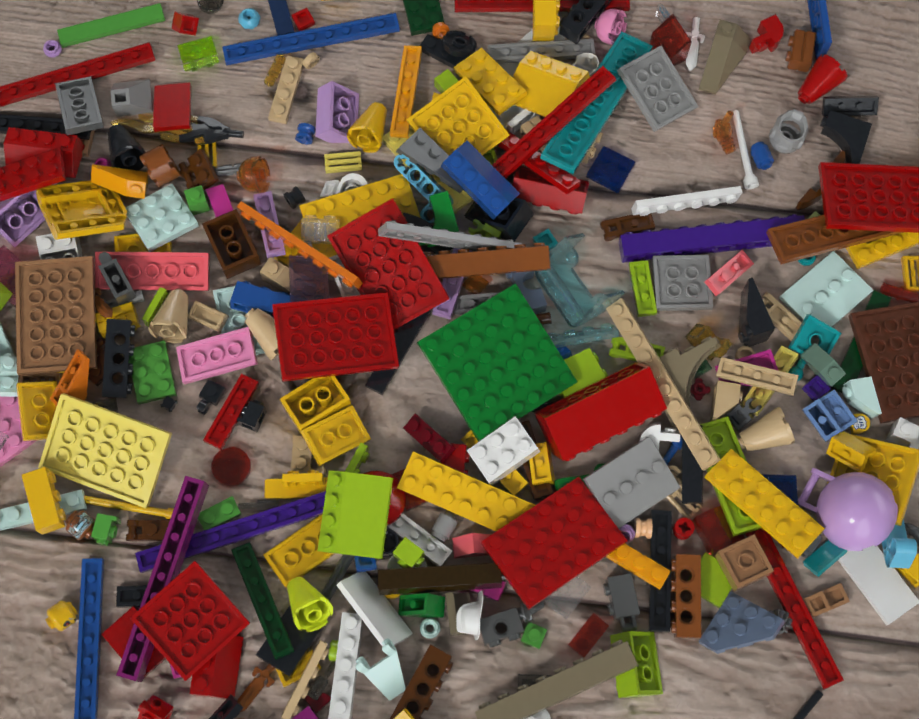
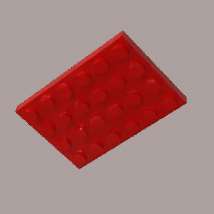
M820 162L818 169L826 229L919 233V167Z
M392 198L329 234L327 237L345 269L356 275L363 283L357 289L360 295L388 292L393 329L395 330L449 300L450 297L419 242L378 235V229L387 221H396L400 224L408 223L395 199Z
M388 292L272 304L282 382L399 368Z
M577 477L481 541V544L528 610H530L624 545L628 540L580 477Z

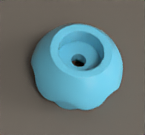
M246 8L240 12L238 22L243 28L254 29L259 24L260 15L256 10Z

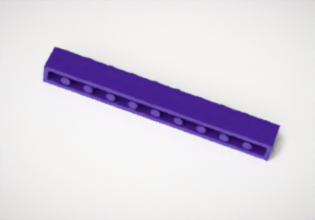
M793 214L784 218L775 216L765 220L756 218L747 222L738 220L728 224L719 222L714 225L707 226L706 224H701L691 228L682 226L672 230L664 228L659 231L645 230L635 234L627 232L620 235L618 242L621 261L625 263L652 260L653 256L699 255L772 247L766 234L769 228L805 220L804 215L798 216Z

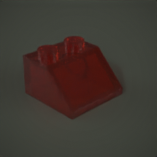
M672 14L652 32L650 45L653 46V50L662 46L674 66L686 61L692 41L674 14Z
M721 506L703 512L692 520L696 532L711 556L745 539L743 534L733 537Z

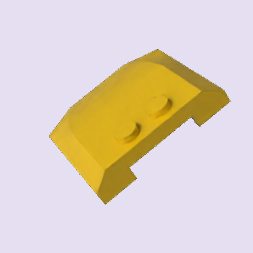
M91 180L49 185L36 190L39 207L55 240L124 230L127 210L118 193L94 184Z

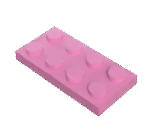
M248 327L176 347L182 383L184 384L258 364L252 332Z

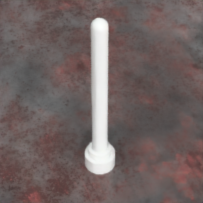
M733 110L732 117L746 175L743 180L744 188L747 190L755 189L759 186L758 178L752 172L739 111Z

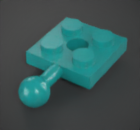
M807 314L788 348L801 355L812 345V336L817 335L819 337L817 345L827 354H830L841 332ZM800 358L797 365L793 366L788 372L799 375L798 381L804 376L803 368L806 365L805 361Z

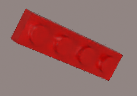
M241 373L204 437L203 441L222 450L237 424L238 417H241L244 407L248 405L259 385L258 381Z

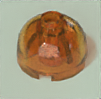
M253 156L241 163L236 174L241 186L251 193L266 192L270 186V182L266 183L267 176H270L269 165L266 159L261 158V156Z

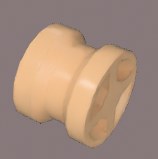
M635 518V538L645 536L647 539H651L652 519L641 520L640 518Z

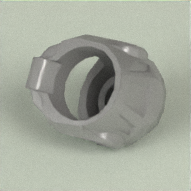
M794 108L777 118L774 127L769 133L770 143L774 150L779 153L790 154L802 147L808 133V123L804 112ZM794 121L799 125L801 133L794 126L783 122Z

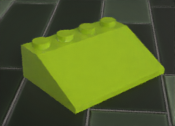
M329 470L317 551L383 559L393 478Z

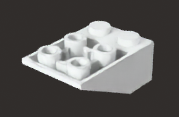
M52 233L36 236L40 260L82 257L79 237L55 240Z

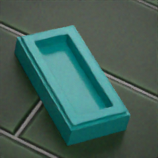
M827 540L812 555L806 558L803 564L819 577L845 555L847 550L839 548Z

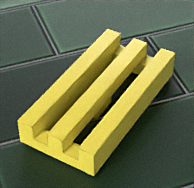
M361 151L324 154L326 174L362 170ZM358 163V165H347V164ZM329 165H347V166L329 167Z

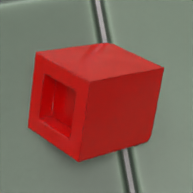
M175 11L172 29L179 33L196 36L199 18L191 14Z

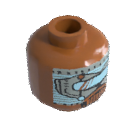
M84 510L74 511L65 521L67 524L66 531L77 540H82L85 537L89 539L93 531L95 519Z

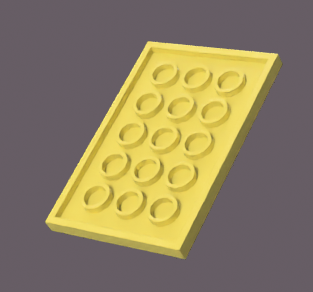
M63 393L60 395L38 468L46 467L58 476L147 508L150 505L172 433Z

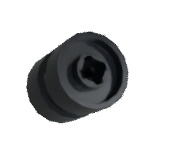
M388 528L386 529L383 559H390L393 556V551L399 545L398 535L395 531Z

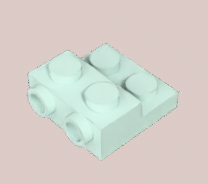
M6 353L0 356V397H17L16 384L19 378L17 374V356L12 353Z

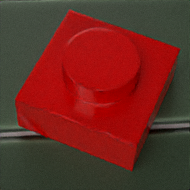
M307 8L291 15L299 31L315 25V21Z

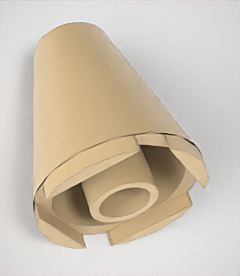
M175 289L169 293L149 325L148 329L153 337L157 338L160 336L166 343L173 344L182 343L184 339L186 340L189 297L185 291Z
M252 308L245 315L247 318L245 323L268 359L272 361L273 358L278 356L274 317L259 308L256 310Z
M780 407L773 409L739 433L740 438L737 439L741 449L745 448L748 452L795 443L790 425L786 422L785 415Z

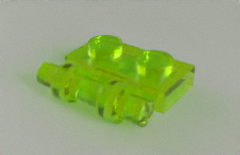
M212 36L177 45L185 72L190 70L192 72L197 71V68L212 67L213 64L220 63L218 56L210 57L217 55Z

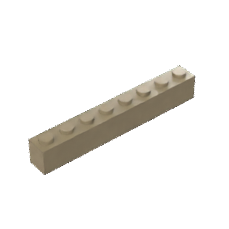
M622 640L611 644L612 648L607 651L603 649L597 650L592 653L593 657L587 660L584 657L574 661V666L568 669L565 666L554 671L555 675L551 677L541 676L535 679L536 684L531 686L524 684L516 688L517 692L512 695L508 692L497 697L498 701L493 704L488 701L479 705L480 710L475 711L477 719H526L638 667V662L627 641L623 643Z

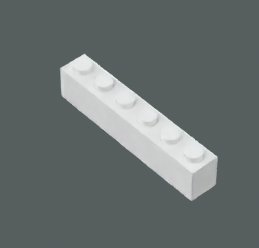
M342 612L328 719H351L357 678L356 659L359 658L363 630V620L355 613Z

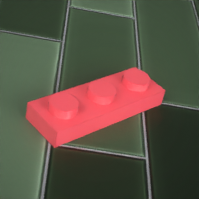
M741 250L705 280L704 283L717 296L754 263Z

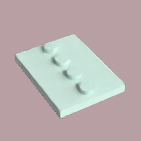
M832 251L786 290L779 299L802 322L806 315L810 314L833 327L874 290L843 259Z

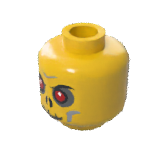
M61 600L47 610L48 618L45 621L51 629L56 628L58 631H63L76 622L78 612L70 601L65 602Z

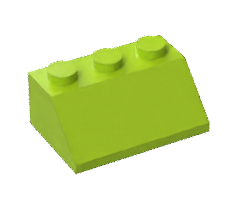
M628 631L610 635L611 644L622 640L623 643L626 641L629 643L639 665L616 676L618 698L663 694L654 632Z

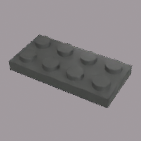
M91 76L55 83L67 135L104 128Z

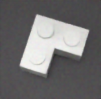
M900 417L892 424L886 440L893 444L919 449V426Z

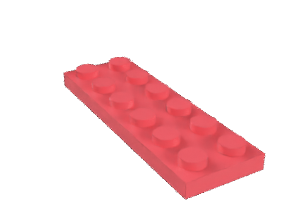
M95 252V289L110 290L98 267L101 265L99 255L102 252ZM107 252L112 260L117 259L133 290H158L162 287L171 291L175 289L183 291H209L210 253Z

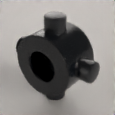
M166 396L160 405L161 408L164 407L169 412H172L178 402L177 400L174 401L170 396Z

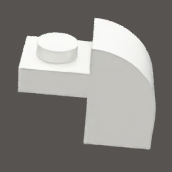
M661 422L648 425L640 437V441L650 437L658 451L660 441L680 442V432L677 431V428L665 427V430H661Z

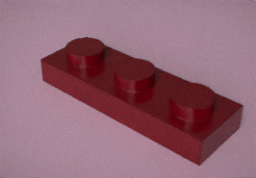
M416 413L403 427L406 432L443 464L456 449Z

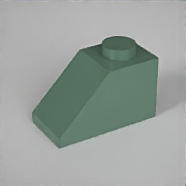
M813 343L800 355L814 374L818 375L828 386L832 387L846 375L839 364L816 343Z

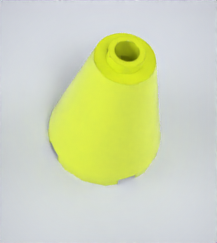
M303 577L293 578L287 585L294 624L299 630L304 629L307 632L319 630L328 623V617L333 615V606Z

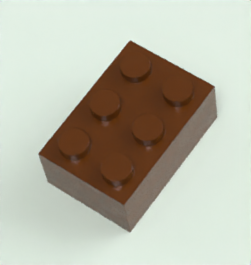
M237 209L202 223L227 279L261 265L259 256Z

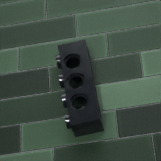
M579 0L577 4L572 5L568 16H564L561 19L559 34L577 45L612 0Z
M107 319L102 397L128 398V394L132 393V383H129V375H133V364L130 363V356H134V344H131V336L135 337V325H132L131 320ZM118 335L126 337L124 344H116L115 339ZM117 354L124 355L125 360L122 364L114 362V357ZM116 373L123 375V381L119 384L113 381V376Z

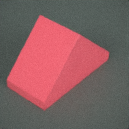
M469 533L452 538L454 559L489 555L482 546L481 541L492 534Z

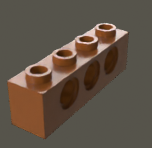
M676 554L674 559H671V571H674V579H671V592H674V600H671V612H674V621H671V633H674V638L699 639L701 638V555ZM686 570L690 573L691 578L689 581L681 579V571ZM682 591L690 593L691 599L689 602H684L681 599L680 594ZM683 611H687L691 615V620L688 623L683 622L680 618Z

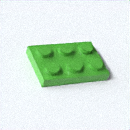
M166 341L134 347V356H130V363L133 364L132 378L137 403L140 405L165 399L166 396H177Z

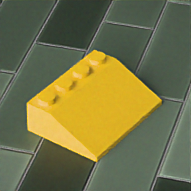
M530 51L520 61L513 75V78L527 91V96L514 105L546 117L590 78L589 71Z

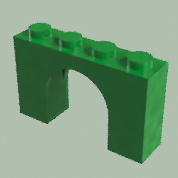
M448 191L430 195L429 201L434 215L432 229H447L450 232H459ZM419 242L420 246H423V245H426V244H427V243H420V242ZM427 244V247H428V248H429V247H433V246H437V245H433V244Z

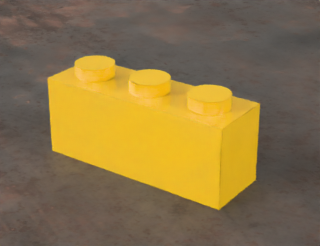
M46 467L22 474L35 530L43 535L65 527L64 520H66V514L63 508H60L61 496L59 491L55 489L56 477L53 471L51 472Z

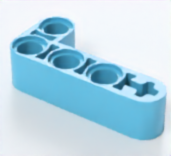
M403 154L395 157L394 166L428 201L430 195L446 191L422 166L413 164L409 161L410 158ZM402 159H406L405 163L407 166H402ZM417 170L421 175L418 181L414 179V172ZM428 184H432L434 188L431 194L426 189ZM449 194L451 204L453 205V198ZM429 201L422 209L420 217L429 223H434V218L429 220L427 217V212L429 210L432 211Z
M904 519L902 525H895L890 535L882 542L887 568L909 569L916 557L917 542L915 539L907 538Z

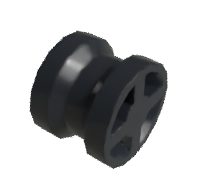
M297 186L293 187L291 192L283 194L292 209H295L299 203L303 204L306 202L305 197Z

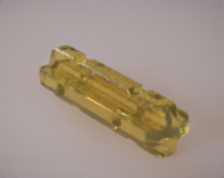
M276 55L267 74L268 76L264 80L266 86H274L275 79L278 78L283 66L281 65H284L286 60L283 55Z

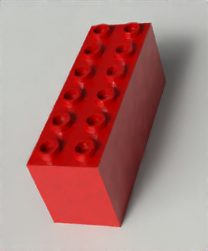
M635 362L534 412L551 453L562 461H570L576 458L577 454L592 450L594 445L606 443L611 440L610 437L616 434L622 435L628 431V428L640 426L650 417L660 416L662 411L667 409V406L650 366Z

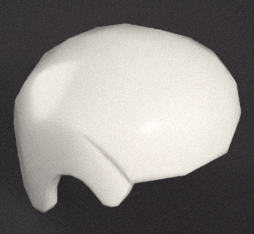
M582 53L576 56L575 63L572 66L589 71V76L591 77L599 67V60L593 53Z

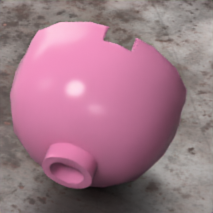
M608 9L596 19L594 27L598 38L602 42L613 45L621 31L625 33L627 23L624 22V17L627 18L625 11Z

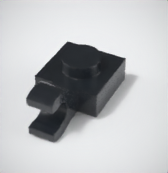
M208 379L199 394V398L202 400L196 407L198 412L205 415L211 404L217 406L226 388Z

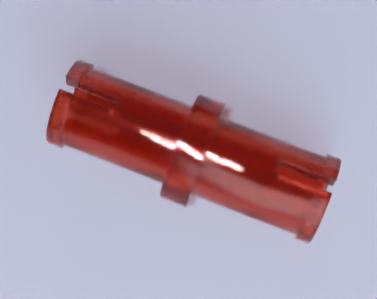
M885 282L881 285L879 292L894 297L897 301H900V299L910 303L919 301V293L906 290L903 286L897 287Z

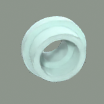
M426 618L420 624V632L427 639L435 638L440 632V625L434 618ZM428 625H432L434 627V630L432 632H428L426 630V627Z

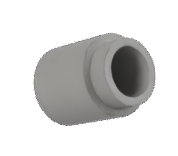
M447 511L445 514L440 513L431 529V535L445 543L458 523L455 520L456 516Z

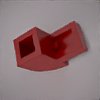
M776 14L760 21L757 29L760 36L752 39L749 46L751 53L762 52L767 48L770 52L777 49L782 39L784 28Z

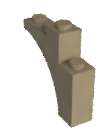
M716 337L703 339L701 341L702 344L686 348L683 354L679 349L671 348L666 350L663 356L659 357L689 408L691 385L698 368L710 354L722 347ZM664 410L671 426L677 428L667 410Z

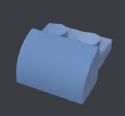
M835 389L802 409L825 442L831 440V437L858 422Z

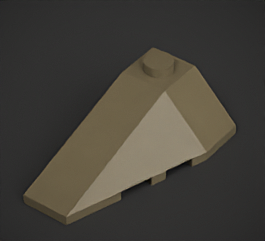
M720 19L698 90L716 95L729 75L746 55L751 38L738 24Z

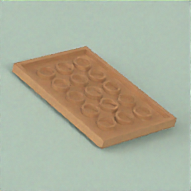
M93 256L15 262L17 374L63 372L67 369L77 349L81 350L90 359L89 369H97Z

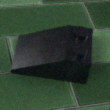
M515 198L494 220L475 201L464 216L472 222L476 219L483 225L486 223L502 232V239L515 242L534 213L526 200Z
M753 277L748 279L741 292L738 330L740 342L744 343L745 346L751 347L766 342L775 330Z

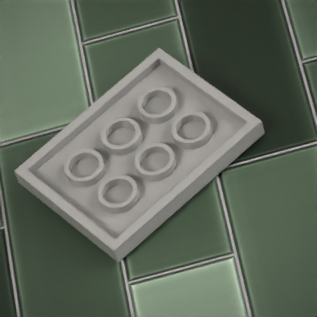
M662 46L655 48L617 70L654 132L698 107Z
M650 437L643 439L583 478L593 496L618 529L680 488Z

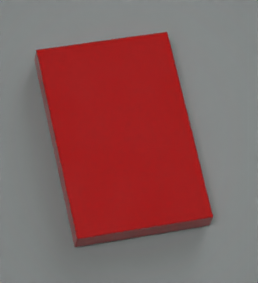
M190 82L157 85L154 87V132L191 129L192 86Z
M134 606L101 634L121 659L134 625L130 617L138 611ZM155 646L144 678L165 660V657Z

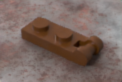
M651 213L646 216L632 214L605 220L600 223L601 229L605 233L603 235L605 241L620 238V235L627 232L635 234L645 230H655ZM615 226L616 230L611 231V227Z
M127 520L129 530L128 534H126V541H163L170 520ZM137 528H142V534H136Z

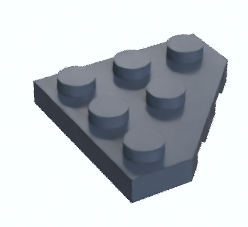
M730 591L701 636L699 643L717 654L736 647L739 649L751 646L756 642L774 640L785 621Z

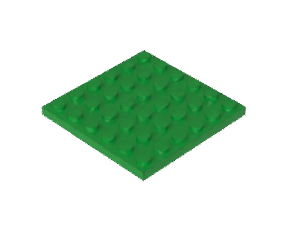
M516 283L417 342L478 442L515 416L517 419H520L578 382Z

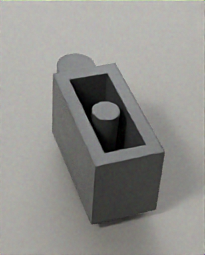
M102 252L99 255L101 265L98 267L118 305L136 298L117 259L112 260L109 253Z
M632 574L608 577L605 580L606 583L603 584L605 596H609L610 603L607 604L609 615L613 616L614 620H620L622 632L637 630L635 617L640 614ZM630 618L631 623L625 624L624 619Z

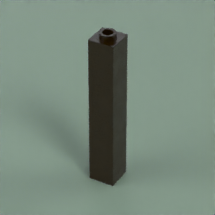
M495 563L378 570V590L380 595L501 588L502 581H505V576Z

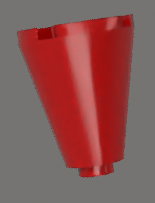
M821 54L800 87L798 99L803 104H812L842 84L848 77L846 70L841 71L839 68L841 64L827 54H824L822 57Z

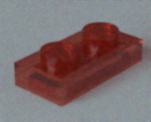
M593 613L568 646L582 658H585L609 625Z

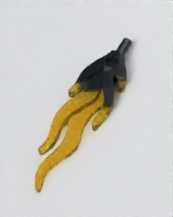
M138 114V118L141 121L153 123V115L145 116ZM191 115V129L154 132L153 124L141 123L132 119H117L110 122L111 125L130 126L142 133H161V139L177 143L195 140V144L204 145L229 139V137L244 138V131L230 130V127L210 117Z

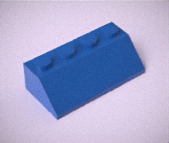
M468 140L459 146L441 165L443 170L493 220L520 194Z

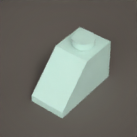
M871 376L852 379L843 384V396L849 405L870 419L882 414Z

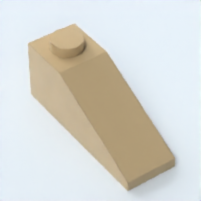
M271 257L260 271L263 281L282 292L288 293L290 296L296 298L303 297L309 301L315 300L320 293L319 290L287 266Z

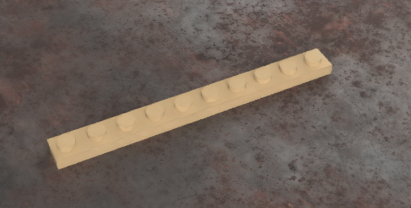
M622 298L618 299L606 308L607 312L637 362L650 366L667 406L668 414L701 469L705 471L721 461L720 457L626 302Z

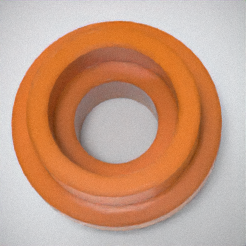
M438 22L433 26L432 34L435 38L442 39L450 29L445 23Z

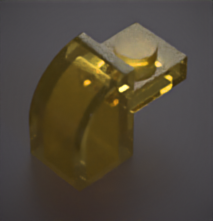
M696 324L685 336L690 345L695 347L702 344L701 341L707 337H716L709 326ZM716 337L722 347L715 350L707 359L712 361L715 357L721 358L732 346L729 339Z

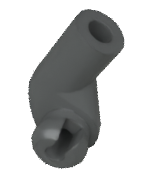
M904 523L907 535L913 536L919 547V527L910 523Z

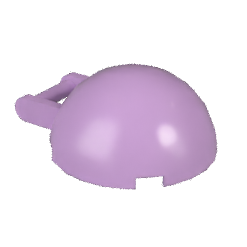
M812 468L810 472L812 473L801 496L799 499L796 498L794 503L816 514L817 522L825 528L823 534L831 543L848 551H863L864 548L873 545L875 547L878 546L890 535L897 521L898 506L895 503L892 490L885 482L863 472H850L833 477ZM820 477L829 483L820 493L815 507L807 503V500Z

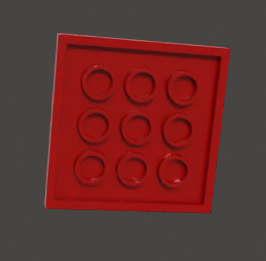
M196 560L130 617L185 681L250 624L248 619Z

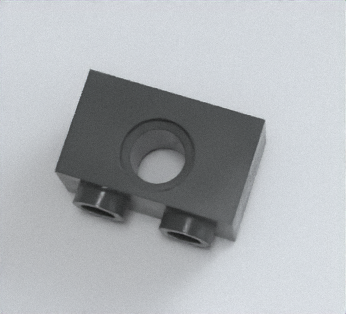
M516 607L480 619V633L484 646L489 645L492 648L501 645L502 640L509 638V641L521 638L520 634L524 633V629ZM497 624H504L507 631L504 634H499L495 627Z

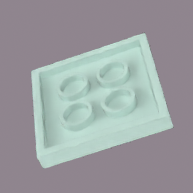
M173 184L125 207L127 218L149 252L199 227L197 220Z

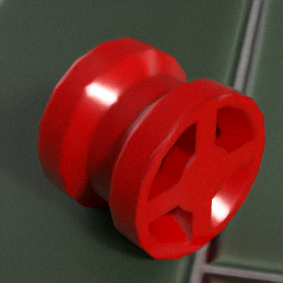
M680 518L672 528L674 536L679 540L688 539L695 530L694 523L688 518Z

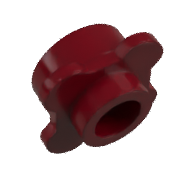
M697 378L695 383L691 385L690 394L695 400L701 401L705 394L710 393L711 389L703 383L702 379Z

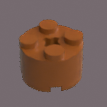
M163 144L139 156L144 166L148 168V175L152 181L154 180L158 188L181 176L178 167Z

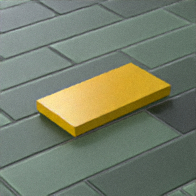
M322 515L263 554L285 588H287L288 583L293 578L303 577L334 555L333 553L317 551Z

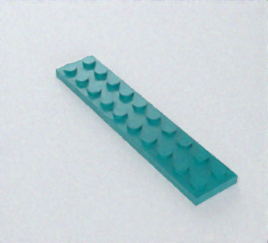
M621 31L597 68L599 70L604 66L615 76L616 81L551 138L541 153L540 159L574 174L628 89L617 70L652 51V45Z

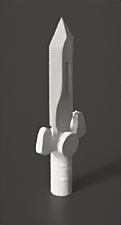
M699 17L693 18L692 32L684 33V39L688 41L686 65L690 72L697 66L699 49L697 38L700 39V43H703L705 35L699 34Z

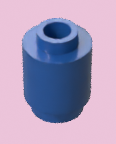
M764 142L753 144L750 148V153L757 168L762 170L769 169L774 162V158L768 145Z

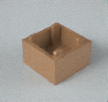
M755 535L718 551L715 555L734 592L770 576L774 572Z

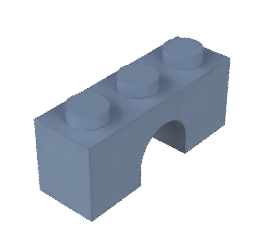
M534 271L505 273L506 278L511 280L512 285L516 283L535 314L546 311L547 303L542 289L530 290L523 284L526 280L534 277Z

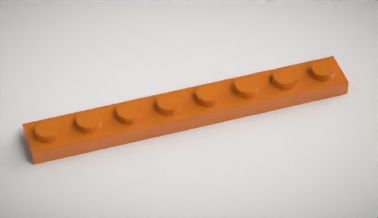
M241 201L238 204L237 208L241 211L240 215L244 219L255 221L254 225L261 230L267 229L270 231L268 234L276 240L281 238L284 240V245L290 249L296 248L298 250L297 253L305 259L310 257L313 259L312 263L317 267L328 269L327 273L332 277L336 278L339 276L343 279L342 283L349 288L354 286L359 289L363 284L356 275Z

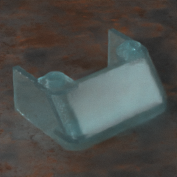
M583 233L566 236L550 252L551 270L535 271L537 280L571 327L581 326L607 311L606 308L625 294L621 290L610 294L599 293L592 297L573 269L579 261L578 253L574 247L585 237Z

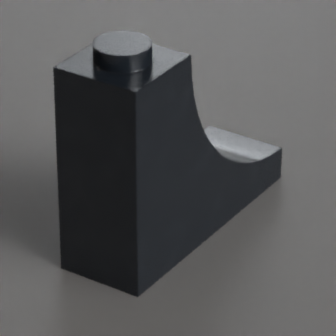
M830 110L827 117L823 116L820 126L823 127L821 134L832 139L841 150L845 151L846 163L860 164L872 124Z

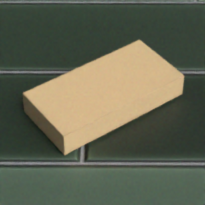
M196 300L188 314L189 319L221 333L229 317L227 314Z

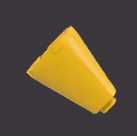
M372 103L348 129L347 139L356 149L360 147L363 149V152L374 153L382 146L387 109L382 103Z

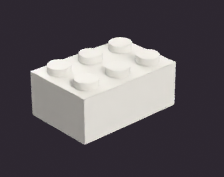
M515 416L469 448L467 452L488 483L493 486L540 453V450Z

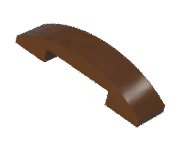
M842 150L832 163H844L845 151ZM821 187L817 192L810 188L800 199L795 209L802 210L818 202L822 198Z

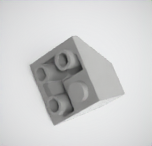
M150 79L113 84L111 88V102L117 117L153 112Z

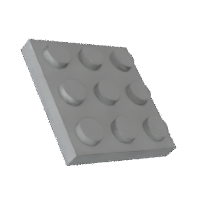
M709 255L652 257L654 296L657 311L713 309L712 291L704 283L711 276Z

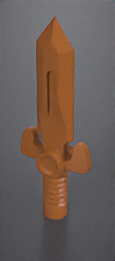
M96 288V310L103 317L112 318L113 309L100 297L102 294L101 290Z
M268 664L264 670L258 667L254 668L252 676L255 677L258 673H260V676L254 678L238 698L239 703L243 707L240 712L245 711L265 686L264 681L268 679L267 688L275 683V680L270 677V674L275 669L273 666Z

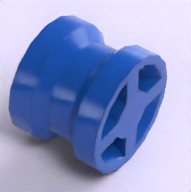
M300 123L295 140L305 145L312 144V136L315 134L316 128L308 123Z

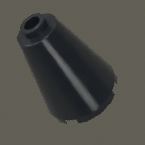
M123 125L111 126L107 131L111 166L136 171L142 169L144 164L139 156L146 153L144 148Z

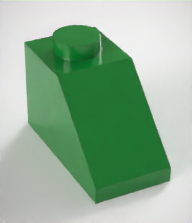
M430 593L400 595L398 614L399 616L420 618L444 617L445 597Z

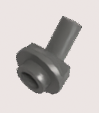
M541 601L528 610L526 605L521 602L520 607L517 608L520 620L524 619L525 623L533 620L532 614L544 608V603Z

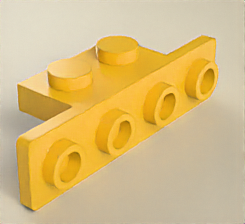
M309 470L307 473L288 471L287 474H282V479L265 480V499L306 498L326 491L328 477H324L318 470Z

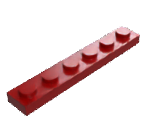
M506 129L510 136L497 146L507 152L520 138ZM538 151L523 163L567 195L580 187L581 181L569 172L540 159L541 153Z

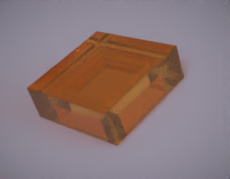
M469 276L462 286L471 294H481L489 285V282L482 276Z

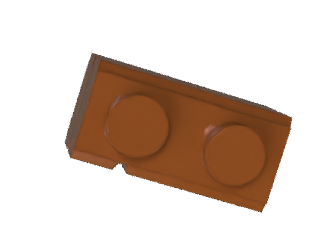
M796 29L793 36H789L787 46H790V51H787L785 61H788V69L802 72L809 71L814 53L815 32H805L804 30Z

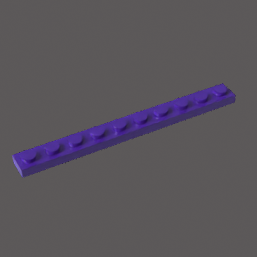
M326 491L192 535L184 559L322 515ZM161 545L135 553L140 573L153 570Z

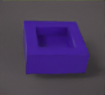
M818 375L802 388L813 401L822 398L831 389Z

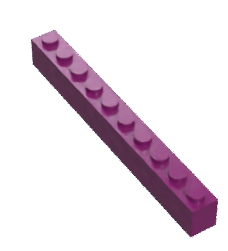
M185 476L140 608L179 575L209 488L205 481ZM135 623L116 676L142 682L154 645Z

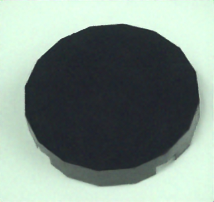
M449 31L443 36L441 41L443 49L455 57H469L477 48L475 39L472 36H466V33L462 31Z

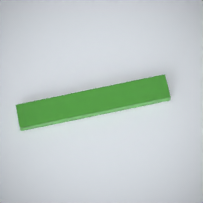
M158 3L58 29L57 32L60 44L64 48L164 22L165 17L162 6Z

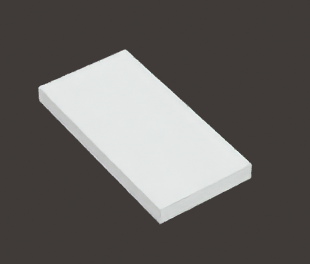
M873 545L864 548L863 551L847 550V553L838 560L886 626L919 604V600L895 568H887L884 554L878 546L875 547Z
M366 571L356 573L336 585L381 645L388 638L395 646L413 634L387 598L379 594L377 585Z

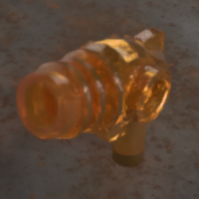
M727 111L724 118L717 119L713 126V136L720 142L719 145H722L721 147L725 154H730L736 150L734 138L731 137L733 131L729 123L734 115L732 111Z

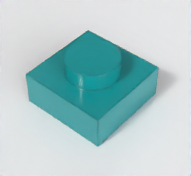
M549 228L532 239L534 243H545V246H549V251L558 246V242Z

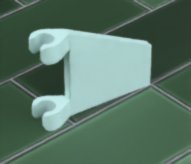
M387 638L382 642V651L388 656L371 667L366 659L361 656L356 659V669L363 673L390 701L404 692L406 686L397 649L392 641Z

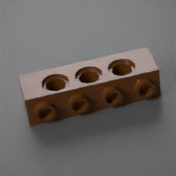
M430 644L390 719H393L404 708L407 709V706L412 702L419 705V710L411 715L415 719H423L421 718L424 710L428 711L434 701L431 699L434 691L438 693L444 682L441 680L444 672L448 674L453 666L451 655ZM432 665L437 666L439 673L436 676H430L427 673L428 667ZM420 684L428 685L429 691L427 694L420 695L417 692Z

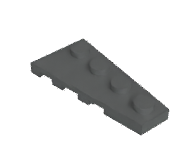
M421 128L396 150V153L399 155L403 154L410 158L409 161L413 164H419L424 167L425 171L430 175L438 176L441 182L458 193L463 191L441 167L449 155Z

